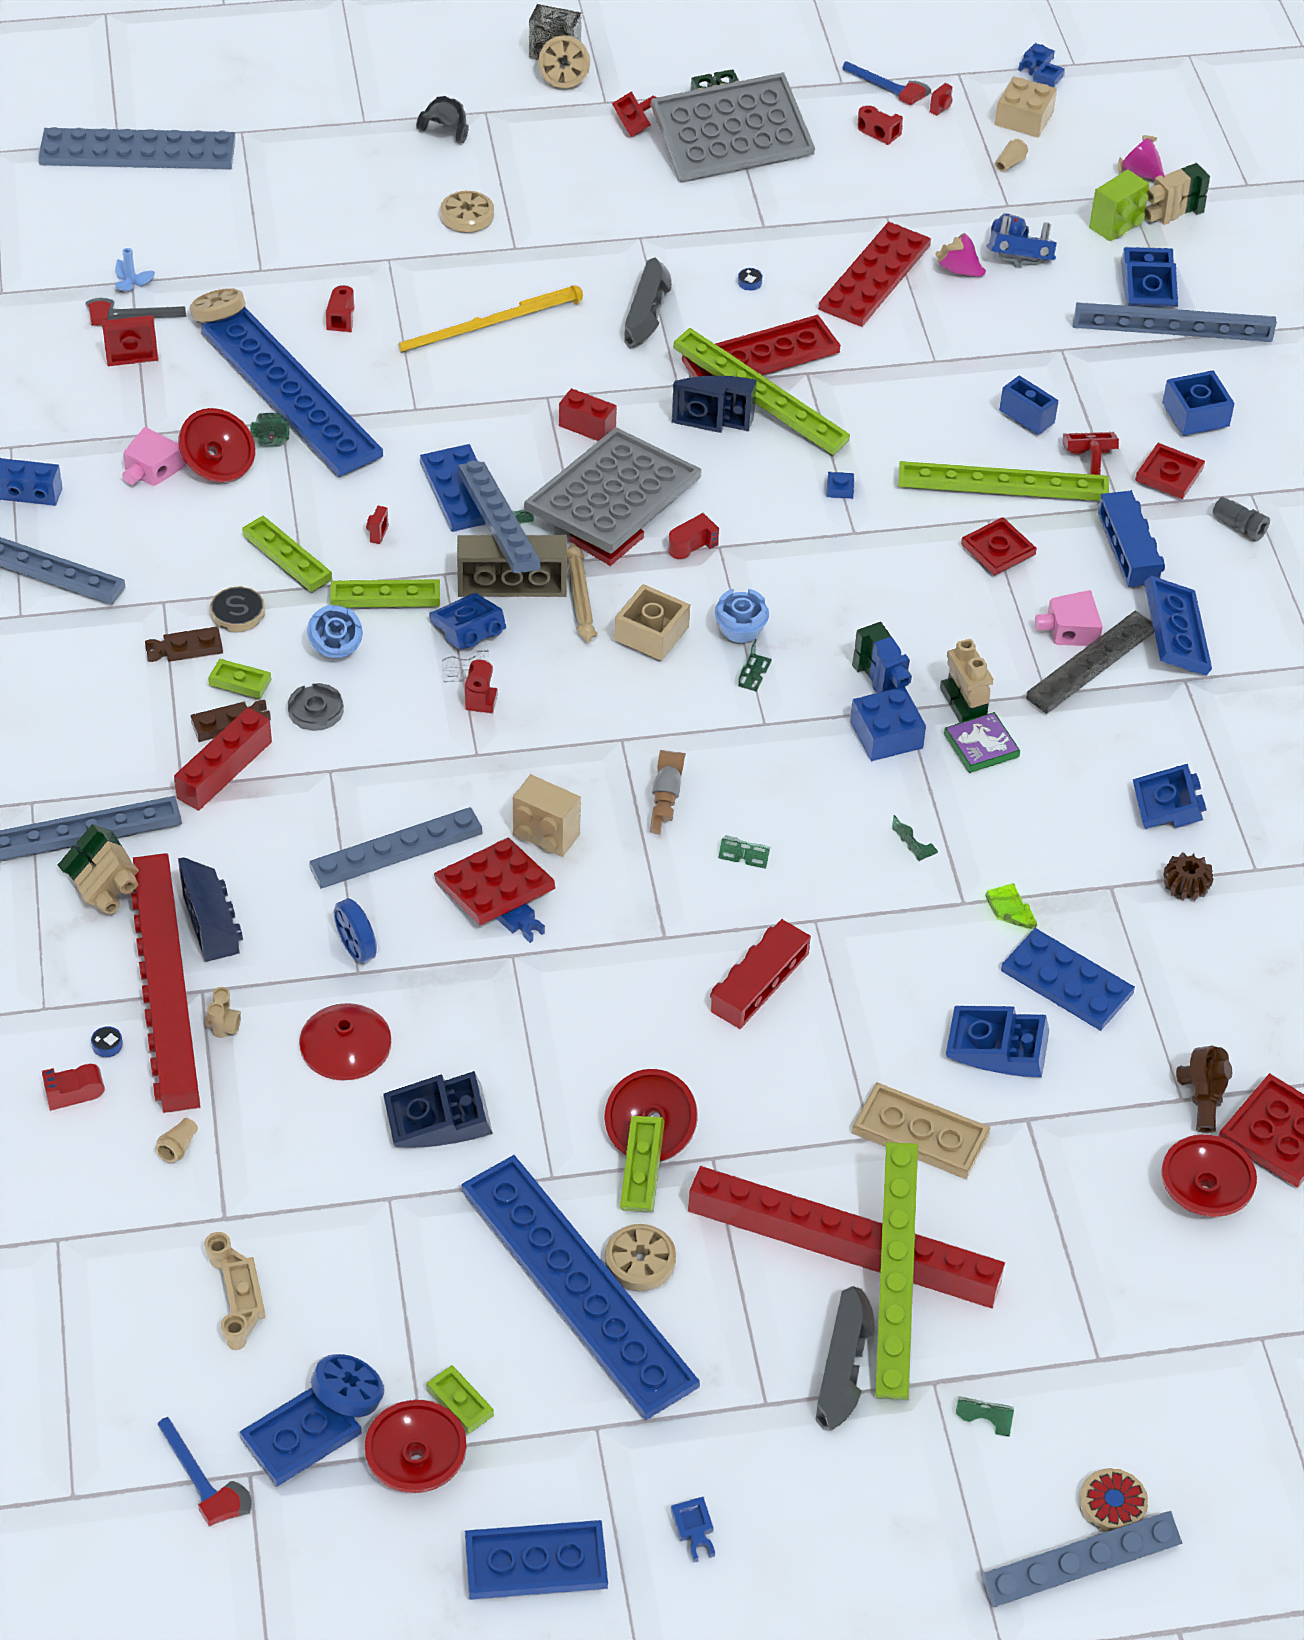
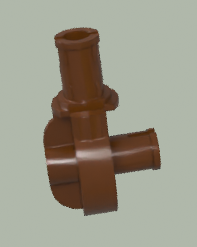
M1214 1045L1196 1047L1191 1054L1190 1065L1178 1066L1176 1069L1177 1081L1181 1086L1186 1084H1193L1194 1086L1192 1102L1197 1105L1196 1130L1201 1133L1216 1132V1107L1221 1106L1223 1102L1222 1095L1228 1086V1080L1232 1078L1233 1074L1232 1066L1229 1062V1054L1222 1047Z

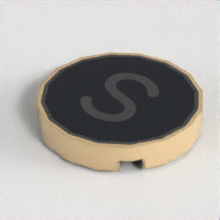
M243 586L226 588L213 597L210 603L211 618L215 625L220 628L221 626L226 627L227 631L240 632L252 629L259 624V620L265 615L264 599L260 593L252 588Z

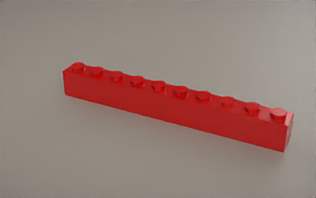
M168 853L133 857V864L139 870L135 875L138 882L137 892L131 893L133 910H139V915H134L136 933H142V938H136L138 956H144L145 961L139 962L141 980L147 979L148 984L142 985L144 1004L150 1003V1009H144L147 1028L153 1027V1033H149L147 1036L149 1051H156V1057L150 1058L152 1077H159V1082L153 1083L155 1102L162 1101L163 1113L201 1108Z
M699 1166L689 1190L688 1212L881 1273L883 1223ZM915 1234L913 1284L993 1309L1006 1262Z

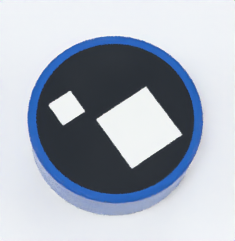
M745 268L738 274V285L744 290H757L762 286L763 275L755 268Z
M111 1026L97 1029L91 1036L94 1053L101 1057H112L118 1054L123 1047L120 1031Z

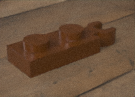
M218 626L164 634L163 641L156 639L145 641L149 662L158 661L167 656L168 662L223 653Z
M258 700L252 706H249V708L271 720L270 711L267 710L265 700ZM245 701L190 715L198 742L214 739L247 708Z

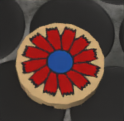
M1106 1468L1095 1471L1085 1480L1080 1492V1508L1085 1519L1090 1524L1093 1522L1099 1527V1530L1106 1532L1144 1519L1148 1508V1494L1143 1484L1133 1474L1121 1469Z

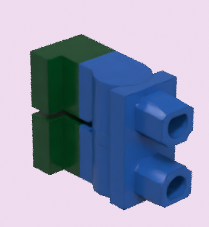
M881 621L857 630L852 666L857 673L863 670L873 682V689L877 693L904 686L906 688L912 680V675L908 671L910 659L906 654L901 655L900 647Z

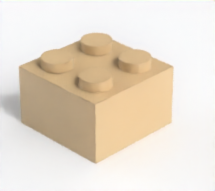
M1013 76L997 103L995 125L1039 138L1054 112L1057 88Z
M642 584L616 615L614 640L662 661L689 628L690 604Z
M530 774L513 795V835L523 841L533 843L547 852H553L563 857L580 835L581 796Z

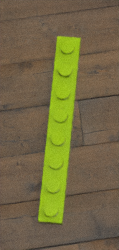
M688 328L674 341L673 348L714 376L756 379L755 403L833 456L849 442L850 434L692 328Z
M899 461L898 487L1100 501L1101 494L1109 493V476Z
M886 1142L875 1394L876 1398L909 1400L918 1167L917 1143Z

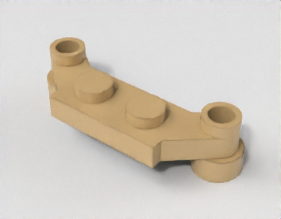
M214 1232L207 1236L204 1244L206 1255L210 1258L211 1265L214 1268L221 1269L223 1272L231 1314L225 1316L221 1322L222 1336L230 1349L240 1350L246 1345V1339L258 1320L266 1318L254 1257L246 1258L231 1248V1241L227 1234Z

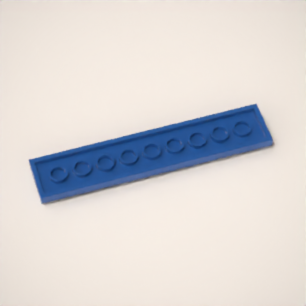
M246 307L234 316L201 325L202 333L263 398L279 414L281 413L282 418L338 477L383 457V448Z
M515 1155L508 1157L462 1183L464 1195L645 1421L700 1387V1380Z

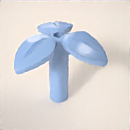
M124 248L122 250L123 261L117 260L115 272L117 278L123 281L117 282L115 288L129 291L133 290V283L139 286L147 284L154 277L155 272L143 271L136 274L132 249Z

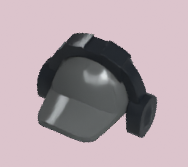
M438 96L428 105L425 111L420 112L416 128L425 131L430 120L457 128L455 140L464 143L469 131V126L466 124L464 105L457 99Z

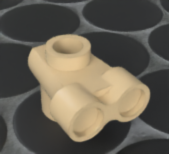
M218 987L213 991V1003L207 1008L206 1027H211L213 1035L218 1038L226 1037L227 1033L236 1035L241 1022V1011L230 1009V992L226 987Z

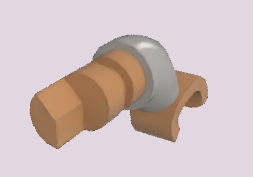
M660 750L657 765L658 773L654 779L652 794L655 796L654 803L657 804L653 807L650 832L661 835L662 821L673 820L674 809L671 806L675 805V799L679 797L686 753Z

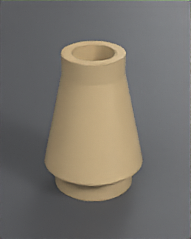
M1020 139L1009 141L999 158L995 161L996 168L1001 172H1005L1008 168L1024 160L1028 153L1027 145Z
M184 1118L179 1124L161 1135L156 1145V1152L159 1157L169 1163L181 1160L193 1136L198 1131L197 1124L189 1118Z

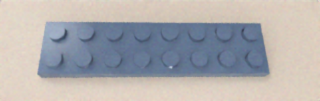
M51 127L44 128L38 159L39 165L232 169L236 136L235 132Z

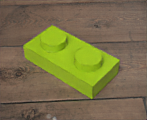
M220 658L208 677L210 686L258 699L262 698L272 680L271 672Z
M453 1365L426 1383V1390L440 1405L449 1409L459 1419L464 1431L468 1435L494 1417V1409Z

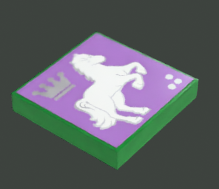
M995 712L954 724L944 729L945 737L969 773L1020 757L1021 750Z

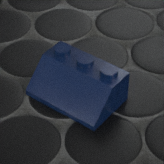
M185 857L178 858L182 895L204 962L240 954L238 941L243 940L240 924L233 923L232 919L235 918V911L232 902H226L225 900L228 892L224 879H218L214 868Z

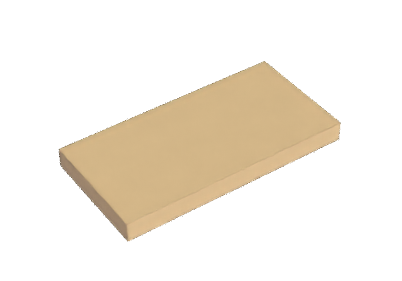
M876 1082L852 1127V1134L886 1147V1142L917 1143L919 1161L967 1180L990 1134L991 1127Z

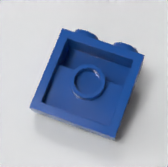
M476 592L429 613L431 623L443 630L446 641L458 649L475 646L480 640L497 636L502 630L507 628L502 608Z
M1188 763L1132 779L1145 829L1172 821L1175 828L1203 820L1202 812L1207 811L1203 795H1197L1196 790L1201 789V784L1197 773L1191 774Z

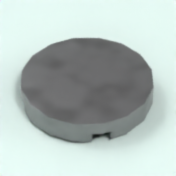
M312 683V686L306 688L304 685L297 688L289 697V717L295 725L302 729L311 731L324 730L334 726L341 720L344 713L343 699L339 691L330 685Z

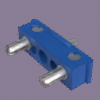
M1003 216L1000 232L991 231L989 244L986 245L989 250L998 252L1002 260L1013 261L1015 267H1022L1024 263L1039 264L1042 259H1056L1055 250L1057 242L1049 239L1052 225L1049 222L1043 223L1041 237L1038 238L1009 233L1011 217ZM1002 253L1039 259L1037 261L1022 260L1018 263L1017 259L1005 257Z

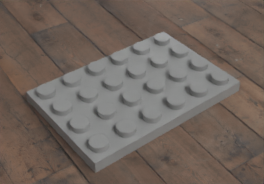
M784 72L651 99V108L680 182L812 155L815 152V146Z
M615 427L525 500L524 510L602 550L613 553L701 477L702 469Z

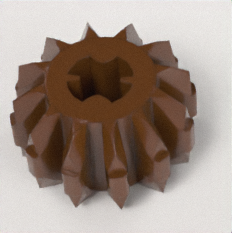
M1182 852L1179 857L1172 856L1164 868L1165 888L1171 889V896L1181 895L1182 901L1186 897H1190L1193 901L1198 896L1205 897L1214 880L1212 865L1206 864L1205 857L1196 858L1195 853L1187 856Z

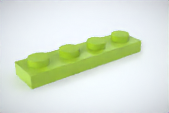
M264 515L242 527L244 537L310 592L332 580V571Z
M440 579L331 581L330 604L345 608L440 606Z

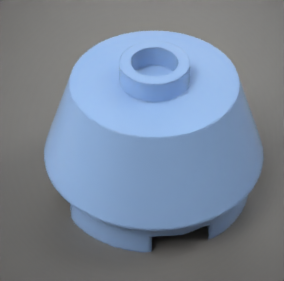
M731 589L719 598V602L715 607V618L727 639L738 643H745L759 636L769 619V609L765 604V598L757 591L748 589V592L734 593V589Z
M331 604L319 609L312 615L308 623L307 634L311 645L319 653L330 658H341L353 653L358 648L362 640L363 630L359 618L351 609Z

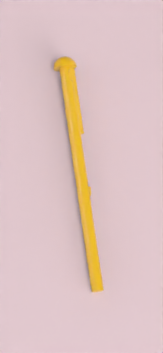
M571 285L567 288L520 301V306L494 313L479 319V317H476L468 322L398 342L400 352H404L572 300L575 304H578L583 299V291L579 286Z

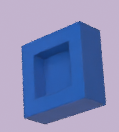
M1044 61L1034 72L1033 81L1054 88L1064 77L1065 69Z
M828 472L827 497L853 499L854 473Z

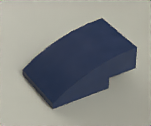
M699 376L674 381L672 423L722 433L724 427L749 432L754 420L757 380L735 376Z
M475 1071L445 1080L443 1075L440 1074L383 1093L395 1147L441 1146L493 1134L482 1085Z

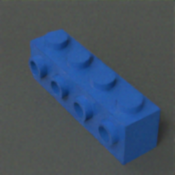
M0 458V500L57 505L63 488L59 464Z
M1132 490L1101 494L1098 515L1127 586H1142L1149 575L1160 578L1161 572H1164L1165 569L1164 559L1158 554L1156 540L1150 535L1148 521L1143 518L1141 504L1138 500L1136 501Z

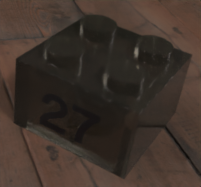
M540 4L536 5L529 19L530 59L539 60L543 46L554 37L571 36L581 41V12ZM567 55L559 59L562 65L570 66L571 62L568 61Z

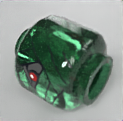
M259 413L255 422L250 424V432L253 438H256L259 446L280 447L285 440L289 439V421L284 419L281 413Z

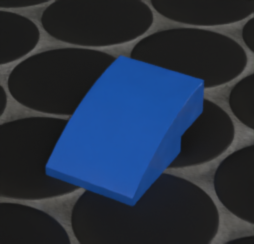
M1124 247L1121 256L1124 292L1128 306L1178 307L1176 263H1174L1173 248Z
M955 1006L946 1056L960 1063L991 1072L1042 1078L1050 1031L1047 1016L1043 1014H1016L1014 1006Z

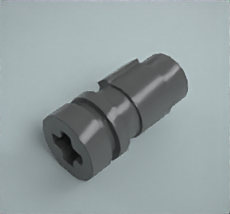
M1225 497L1219 498L1213 508L1214 516L1235 528H1239L1241 533L1257 541L1265 535L1270 525V517L1254 509L1248 510L1247 507Z

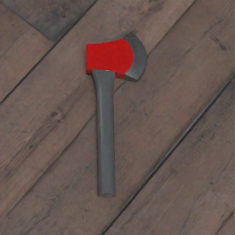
M94 298L85 302L91 317V325H102L101 321L150 315H153V318L186 316L185 306L114 309V300L108 298Z

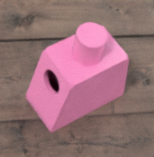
M144 427L124 451L125 471L122 473V477L129 485H134L138 480H142L152 486H156L183 469L186 463L181 456L178 443Z
M1091 590L1054 597L1049 602L1047 614L1035 615L1036 631L1051 630L1054 643L1057 645L1099 646L1103 626Z

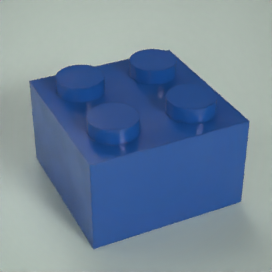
M1214 370L1167 379L1162 401L1182 436L1229 427L1235 405Z
M905 686L852 700L850 722L870 761L923 749L926 724Z

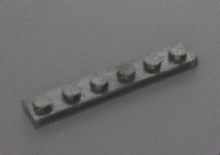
M1135 610L1027 691L1026 699L1048 714L1153 634L1152 621Z

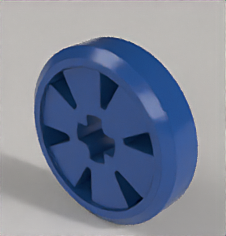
M350 898L337 902L334 907V920L345 948L352 958L359 963H365L374 959L377 953L376 938L363 909L356 901Z
M331 1354L323 1357L318 1362L311 1376V1386L318 1399L328 1408L342 1415L350 1417L370 1415L377 1409L384 1396V1384L379 1374L366 1362L350 1355Z

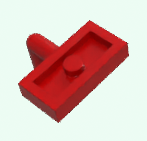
M631 91L612 103L631 137L651 125L644 112L651 108V99L657 98L653 95L638 103Z
M1114 432L1063 433L1062 444L1067 451L1073 454L1085 453V450H1091L1090 474L1101 475V454L1108 453L1111 449H1119V438Z

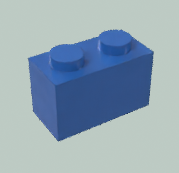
M1019 375L1003 386L999 410L1037 435H1040L1055 423L1059 400Z

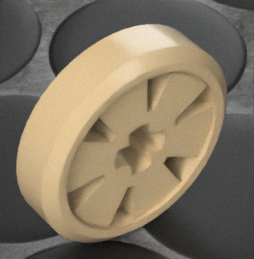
M571 36L552 38L543 46L539 55V69L542 76L548 83L558 88L577 86L586 78L590 70L591 60L588 49L580 40ZM567 55L568 61L571 63L569 67L565 66V69H563L559 59Z
M464 190L454 192L445 197L440 206L443 223L447 227L460 232L482 230L490 225L494 218V204L492 200L485 194L477 191Z
M224 288L197 297L190 304L189 309L194 320L199 322H215L239 313L246 305L242 291L234 288Z
M633 1224L623 1227L611 1236L606 1245L605 1265L624 1288L635 1291L655 1289L663 1285L671 1277L675 1269L676 1250L674 1243L664 1231L647 1224ZM644 1254V1261H637L636 1255Z

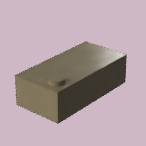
M457 535L458 597H466L475 592L482 597H567V535H526L540 559V570L520 573L512 572L492 535Z

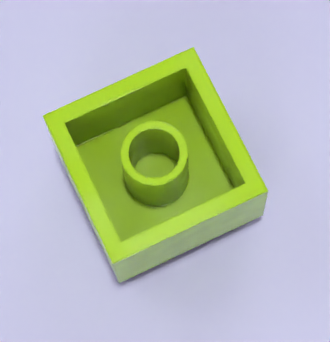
M1126 170L1096 188L1089 228L1111 242L1117 237L1124 235L1133 227L1140 225L1145 218L1144 212L1150 183L1130 170Z

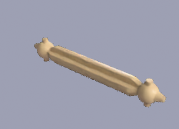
M571 543L570 547L567 548V558L569 560V573L577 621L579 623L576 630L579 631V635L590 642L593 636L596 637L598 633L592 625L593 618L585 570L582 563L585 555L582 554L579 547Z

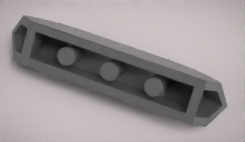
M656 257L646 262L625 322L624 343L629 348L644 341L656 330L659 325L657 320L659 314L658 304H663L664 295L671 290V275L666 266Z
M851 1286L841 1293L817 1403L815 1420L822 1429L829 1431L837 1428L851 1415L860 1399L862 1391L856 1386L860 1366L854 1365L856 1356H863L866 1338L874 1334V1315L871 1304L864 1291L855 1286Z

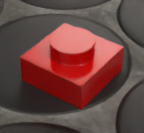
M944 83L932 92L930 113L938 116L951 106L953 86Z
M377 505L374 514L369 515L367 519L366 530L370 532L371 543L381 544L389 527L388 507Z

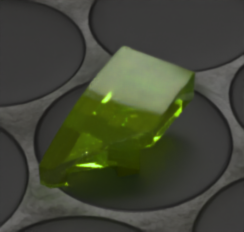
M1014 883L987 890L985 897L998 920L1029 929L1037 927L1038 924L1029 904H1023Z

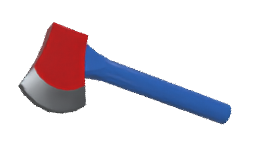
M845 61L842 67L843 70L892 91L899 96L898 100L909 105L928 96L932 91L925 83L909 80L906 86L900 85L848 61Z
M165 1417L158 1422V1426L197 1488L201 1498L198 1509L208 1526L249 1514L252 1508L249 1491L235 1481H230L219 1491L215 1490L208 1482L170 1418Z

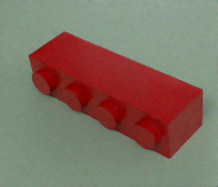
M247 707L174 775L176 798L197 811L203 808L272 743L270 719Z
M783 919L774 927L770 926L764 933L762 940L757 945H752L749 948L744 960L740 964H735L730 969L728 977L722 983L719 982L713 987L710 993V998L712 999L711 1012L741 1029L809 955L811 935Z

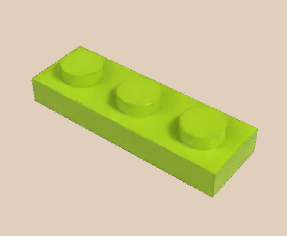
M631 1116L620 1208L623 1211L654 1212L665 1123L662 1117Z

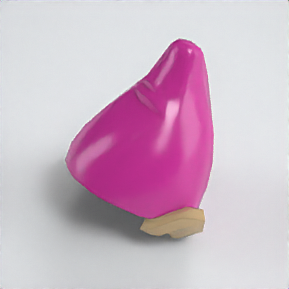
M1142 136L1143 141L1124 160L1119 157V174L1123 173L1124 170H1130L1141 178L1155 180V177L1160 175L1165 177L1161 158L1154 144L1158 137Z
M965 232L955 237L951 244L942 245L941 251L935 253L938 258V264L950 272L976 277L983 276L986 273V269L979 262L973 241Z

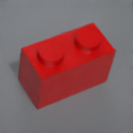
M573 388L559 402V427L596 441L602 439L616 427L617 405Z

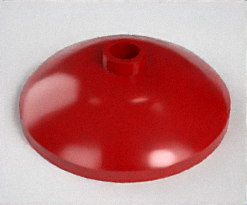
M218 408L198 410L185 420L178 435V445L183 460L192 471L207 480L214 482L234 481L242 477L253 464L256 451L254 438L246 424L228 411ZM208 450L212 451L215 455L210 454Z
M341 1003L325 1007L313 1014L301 1030L299 1044L302 1058L309 1068L323 1077L345 1081L365 1077L382 1066L390 1053L392 1041L390 1028L379 1013L363 1005Z
M643 1069L623 1078L610 1093L604 1115L608 1136L615 1147L624 1155L627 1154L631 1116L651 1117L652 1114L658 1113L665 1121L660 1162L671 1159L679 1154L691 1141L698 1122L696 1100L689 1087L676 1075L660 1069Z
M1200 1134L1183 1138L1167 1151L1162 1163L1161 1176L1168 1194L1180 1206L1199 1215L1220 1217L1236 1213L1250 1202L1256 1189L1257 1173L1251 1158L1241 1147L1219 1136Z
M407 1400L386 1408L373 1420L365 1438L366 1461L374 1476L386 1486L406 1493L428 1492L449 1482L463 1465L467 1450L466 1434L459 1419L446 1407L427 1400ZM414 1455H419L422 1457L419 1460L411 1459V1457Z

